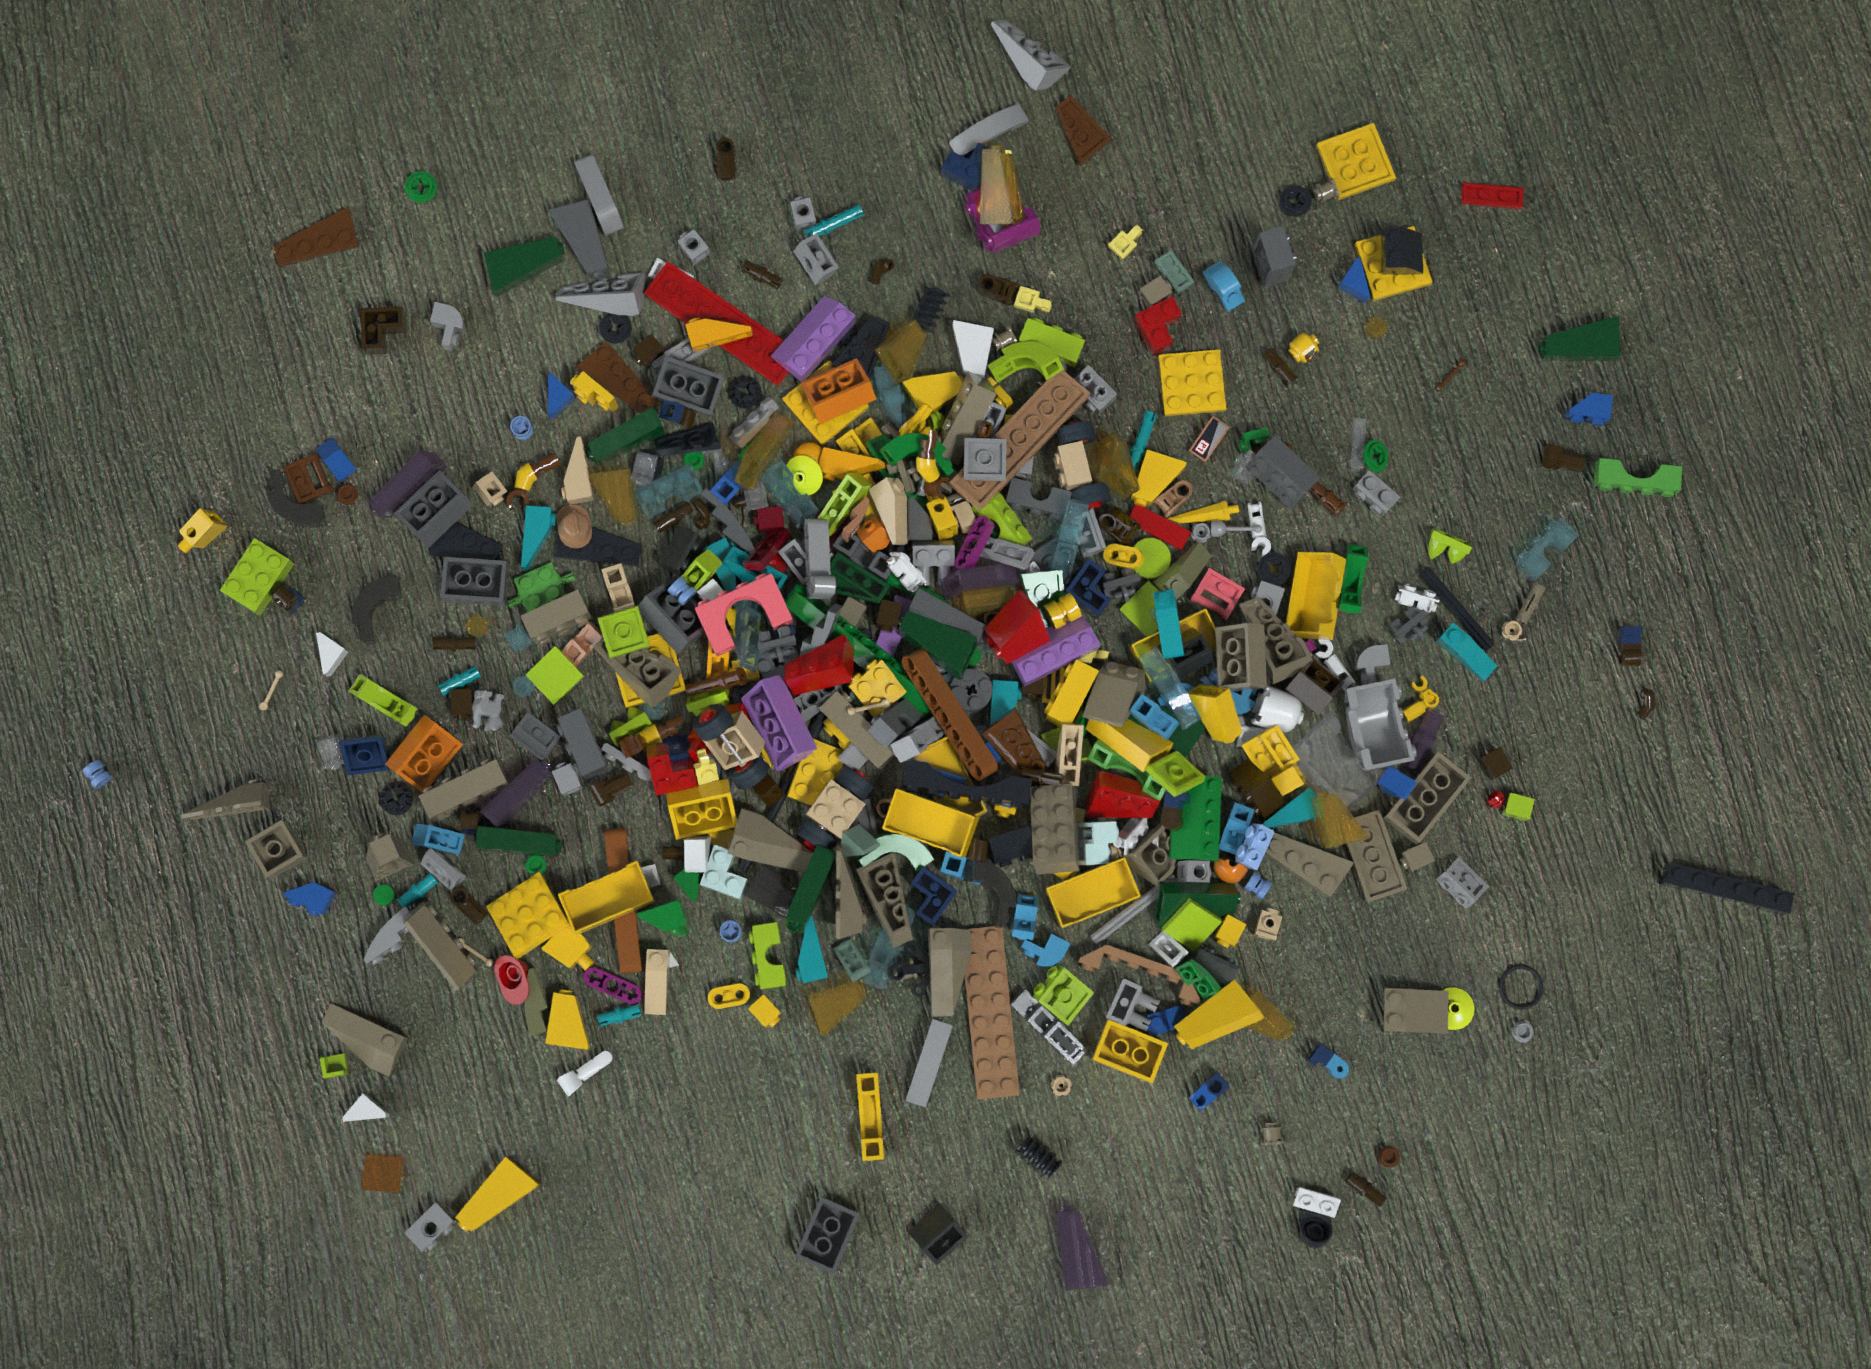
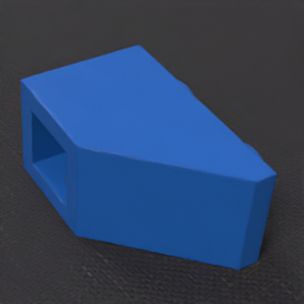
M1591 393L1565 414V418L1571 419V422L1575 423L1588 421L1592 425L1603 426L1611 418L1613 395Z
M737 460L710 492L726 505L753 473Z
M313 882L287 891L283 896L289 898V904L298 908L301 904L308 908L306 912L318 917L319 914L326 915L337 893Z

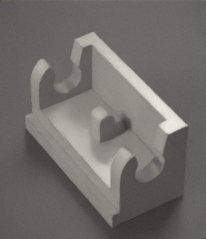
M1090 509L1073 515L1070 521L1083 558L1104 552L1106 545L1094 510Z

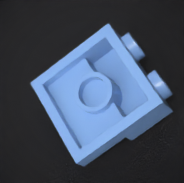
M1252 823L1245 833L1243 845L1237 850L1234 864L1240 863L1248 869L1258 870L1275 831L1261 824Z

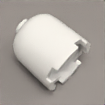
M1270 685L1262 688L1264 692L1263 694L1258 693L1255 700L1256 703L1252 709V712L1256 713L1255 719H1251L1252 724L1267 729L1278 724L1283 733L1293 730L1296 724H1301L1304 713L1301 712L1302 706L1298 698Z

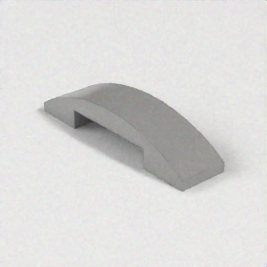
M1016 104L998 111L971 126L952 139L949 145L955 153L966 157L973 153L978 142L985 144L1009 130L1013 131L1028 123L1029 119L1020 104Z

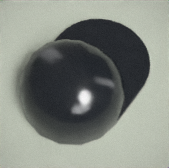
M1300 1208L1298 1218L1301 1241L1306 1246L1315 1249L1327 1245L1333 1230L1331 1217Z

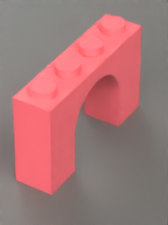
M761 574L752 583H741L732 592L728 590L723 591L717 595L716 599L712 601L706 599L697 604L698 607L695 608L716 657L736 648L727 630L725 620L730 607L739 601L751 600L760 604L765 610L774 631L793 623V619L772 574Z

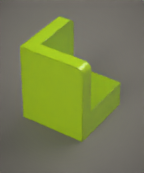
M1510 793L1506 809L1502 811V815L1522 821L1530 820L1535 799Z
M345 1053L320 1057L324 1079L349 1075Z

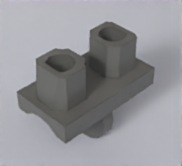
M1123 569V578L1119 579L1115 578L1114 573L1104 574L1103 591L1108 597L1115 596V599L1123 597L1126 603L1130 601L1129 595L1136 594L1135 590L1141 588L1139 573L1136 574L1133 569Z
M1412 606L1405 613V616L1409 619L1406 624L1400 619L1392 622L1390 626L1395 634L1396 641L1400 645L1407 639L1411 642L1416 639L1423 642L1426 639L1424 632L1428 630L1425 625L1429 622L1426 617L1428 613L1424 609L1419 611Z
M789 626L778 628L780 639L776 640L771 639L770 631L760 632L759 653L776 650L769 653L770 659L778 657L779 663L784 662L782 656L790 654L789 648H782L797 645L795 635H792Z

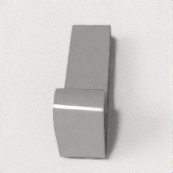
M593 154L574 161L604 235L606 236L623 229L624 226Z
M805 519L804 539L808 599H830L835 594L836 580L835 576H831L828 520Z
M835 686L832 692H827L828 688L800 694L793 699L797 708L801 709L800 714L803 720L806 722L821 711L819 708L836 691L842 693V686ZM813 697H818L816 703L810 704Z

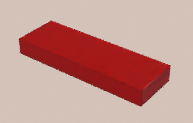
M1463 183L1461 204L1521 210L1523 208L1524 188Z
M1135 504L1129 516L1140 524L1141 531L1180 551L1183 549L1191 531L1138 504Z

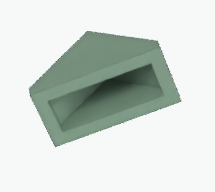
M859 824L843 832L841 845L845 857L865 855L880 847L879 842Z

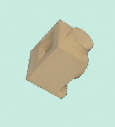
M493 472L481 478L472 487L487 507L491 504L494 507L504 500L502 496L507 492ZM487 490L492 491L493 495L491 496Z
M966 500L950 507L958 523V528H960L963 535L969 533L976 520L971 506Z
M1267 908L1266 911H1260L1253 935L1269 941H1276L1283 916H1279V911ZM1268 919L1273 921L1272 927H1267L1266 921Z

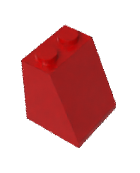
M1022 590L1018 591L984 628L987 636L984 640L988 648H993L998 659L1002 658L1006 664L1050 641L1039 609Z

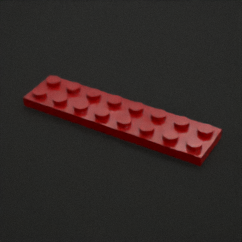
M669 261L665 263L644 292V296L685 324H688L692 319L700 318L701 320L710 319L750 326L753 336L718 346L779 387L789 372L771 358V355L784 340Z

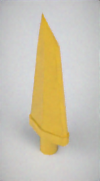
M1222 501L1221 503L1167 519L1180 524L1212 520L1227 521L1230 520V514L1239 513L1238 504L1228 506L1227 501Z

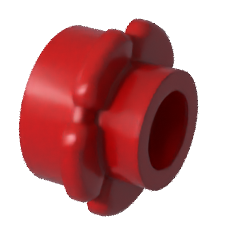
M1500 790L1491 793L1486 799L1490 808L1495 807L1498 809L1502 807L1506 802L1504 799L1506 794Z

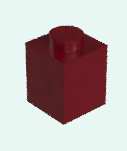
M782 506L757 509L758 515H754L755 528L759 527L760 533L785 529Z

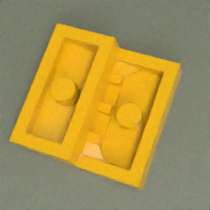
M869 418L857 428L848 431L836 442L844 452L871 457L865 443L883 433L874 419Z
M1278 724L1241 744L1252 763L1268 777L1280 770H1285L1300 760Z

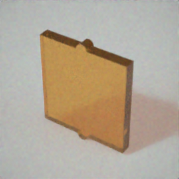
M365 1154L364 1170L361 1172L363 1174L362 1190L400 1193L401 1177L404 1176L402 1173L403 1157Z

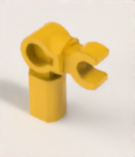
M1424 676L1420 677L1421 687H1418L1414 681L1410 684L1412 690L1420 694L1419 697L1422 701L1417 700L1402 710L1403 719L1407 723L1426 712L1425 709H1434L1439 703L1438 695L1431 688L1427 687L1428 683Z

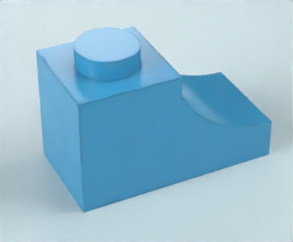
M416 824L411 844L460 855L465 834L430 825Z

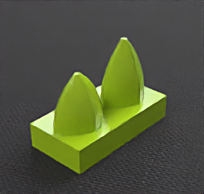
M1433 527L1430 533L1428 545L1430 559L1439 556L1449 546V560L1451 564L1462 560L1466 554L1469 555L1472 549L1471 543Z
M720 688L687 697L686 707L688 712L692 711L697 717L702 711L710 707L709 705L722 704L729 706V690Z
M629 707L627 723L616 720L612 721L611 733L609 735L618 749L621 748L618 741L630 735L638 734L646 727L653 725L645 712L635 707Z

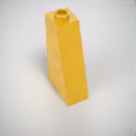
M1088 719L1089 722L1085 728L1142 772L1146 771L1149 764L1167 756L1173 745L1171 741L1127 719L1123 727Z
M1234 979L1176 1024L1174 1027L1178 1034L1175 1036L1183 1046L1187 1043L1191 1049H1194L1258 1022L1264 1016Z
M507 1156L455 1217L459 1221L457 1224L466 1232L468 1230L475 1231L536 1189L541 1183Z

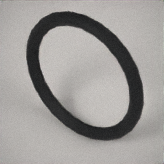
M1515 965L1508 968L1502 974L1499 981V992L1504 1002L1510 1007L1519 1010L1528 1009L1536 1005L1541 999L1543 982L1538 972L1526 965ZM1517 969L1531 972L1539 983L1537 997L1527 1005L1512 1003L1505 996L1503 990L1506 976Z

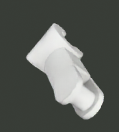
M1258 501V504L1248 503L1250 526L1260 525L1262 527L1260 533L1251 531L1252 538L1255 539L1252 543L1251 551H1256L1258 546H1263L1265 548L1262 551L1263 557L1270 553L1271 543L1265 538L1266 530L1261 501ZM1259 512L1260 516L1252 517V513Z
M1317 640V644L1324 645L1326 651H1319L1314 655L1317 658L1325 659L1324 664L1337 677L1343 672L1347 676L1343 680L1345 683L1341 688L1345 691L1351 684L1355 685L1356 682L1336 654H1331L1333 651L1332 642L1330 640Z
M603 1051L593 1060L591 1059L577 1069L578 1073L570 1071L558 1078L557 1082L566 1095L570 1096L583 1084L581 1080L585 1082L599 1072L600 1069L610 1064L612 1061L611 1053Z

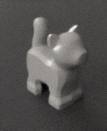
M475 691V700L472 705L473 728H479L481 716L488 717L484 731H497L503 726L504 722L500 717L501 702L505 695H493V692Z

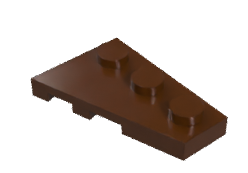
M1072 95L1056 107V113L1080 167L1111 142V138Z

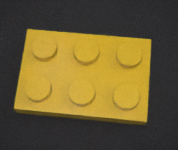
M815 739L814 742L817 749L807 758L798 762L786 797L812 806L829 780L834 781V777L839 773L844 764L838 759L843 750Z

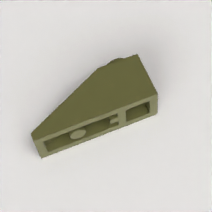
M1197 541L1153 583L1160 591L1174 589L1177 600L1192 585L1212 556L1202 543Z

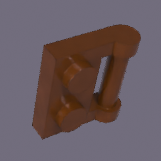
M318 453L283 467L300 506L334 492V488L329 484L322 468L321 458ZM312 464L322 488L316 490L306 467L307 465Z

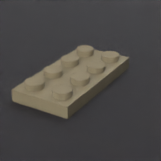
M1380 809L1340 822L1339 826L1351 860L1354 862L1353 866L1366 903L1407 890Z

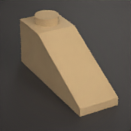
M581 436L576 438L564 478L565 487L561 488L563 499H567L569 505L594 501L585 448Z
M886 477L870 488L869 492L892 544L905 545L907 544V496L904 492V485L899 478Z
M1062 724L1056 754L1055 773L1063 774V784L1072 783L1073 786H1079L1083 724Z
M647 949L644 1014L666 1015L670 965L669 950Z

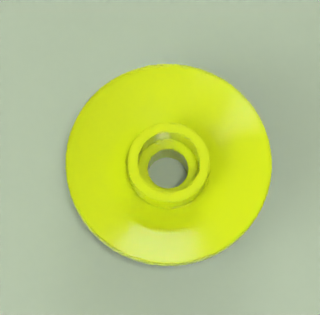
M797 455L787 463L785 478L789 487L794 492L808 496L820 489L823 482V472L820 465L812 457Z
M1455 987L1442 990L1448 991V1029L1458 1030L1467 1026L1474 1015V1003L1470 995L1464 990ZM1453 1004L1458 1006L1457 1012L1451 1010Z

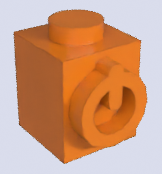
M875 515L867 520L856 532L861 541L873 553L886 548L890 542V537L883 521H880Z

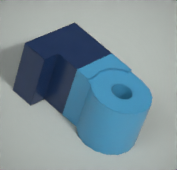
M1318 1044L1306 1060L1312 1066H1316L1318 1063L1321 1064L1334 1078H1344L1349 1073L1348 1064L1322 1044Z

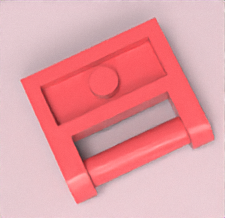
M1209 568L1190 601L1195 604L1198 602L1222 616L1221 619L1227 621L1245 588ZM1204 590L1229 605L1224 609L1203 597L1201 593Z

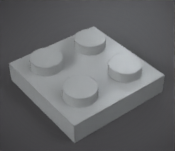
M965 438L964 480L1006 481V439Z

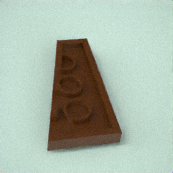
M346 207L274 245L278 266L283 267L359 247L350 208Z
M607 341L575 366L576 370L581 373L584 371L609 393L622 400L623 403L639 414L652 407L656 408L660 404L656 398L651 397V392Z
M1013 708L983 730L982 734L1020 776H1024L1021 775L1024 766L1039 770L1045 768L1046 771H1049L1016 708ZM1034 781L1031 783V787L1050 785L1046 783L1040 785L1039 782Z

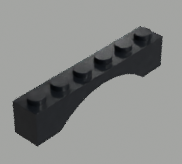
M908 759L904 764L901 787L906 788L907 792L918 793L921 790L927 791V795L939 796L940 793L947 794L950 799L966 797L969 798L968 801L981 803V800H985L994 806H1002V803L1010 804V808L1023 809V807L1029 804L1032 779L1010 776L992 785L966 786L943 777L928 762Z
M1671 862L1664 864L1660 885L1725 898L1780 915L1791 913L1795 894Z

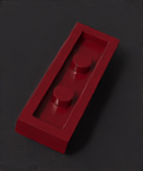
M789 530L771 531L743 563L746 571H761L765 569L771 559L776 556V553L791 537Z

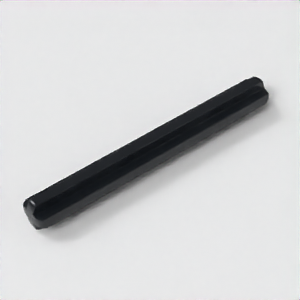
M1430 567L1422 570L1420 576L1480 646L1485 651L1489 650L1494 645L1493 640Z

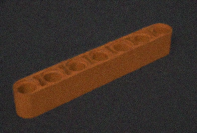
M918 649L903 657L902 666L971 775L976 780H982L996 772L998 765L995 758L928 653L924 649Z
M626 827L604 830L609 874L622 870L630 864ZM635 910L614 919L621 974L643 971Z

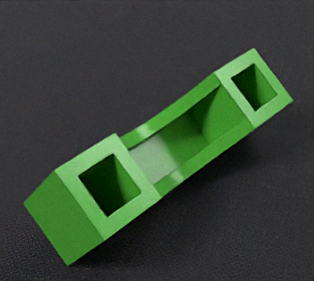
M1600 458L1595 462L1593 487H1600L1602 491L1620 489L1622 493L1641 491L1643 495L1661 493L1663 497H1673L1681 491L1682 466L1662 464L1656 469L1653 476L1636 478L1625 471L1621 460Z
M1100 739L1095 742L1088 760L1104 769L1118 768L1131 773L1140 781L1142 791L1161 801L1165 796L1166 789L1147 771L1142 772Z

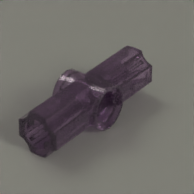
M1427 709L1419 729H1416L1410 741L1411 745L1414 744L1417 756L1414 757V761L1403 763L1402 767L1411 772L1420 773L1427 754H1430L1437 737L1435 736L1443 721V715Z

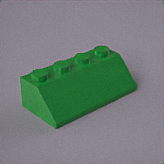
M1204 775V782L1185 792L1191 795L1190 803H1184L1182 828L1178 831L1170 830L1169 859L1218 861L1222 777Z
M679 900L637 913L638 918L645 923L677 938L689 935L688 931L693 930L686 907Z

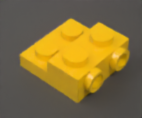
M584 371L580 375L576 374L570 381V384L573 385L574 393L577 395L576 397L583 404L586 405L588 402L593 406L598 401L597 404L603 410L607 411L609 409L613 413L618 408L615 397Z
M874 659L865 666L867 670L862 674L856 673L853 676V682L847 685L863 706L881 703L884 699L888 700L890 705H892L907 692L881 659L878 661ZM877 707L867 711L875 718L886 708Z

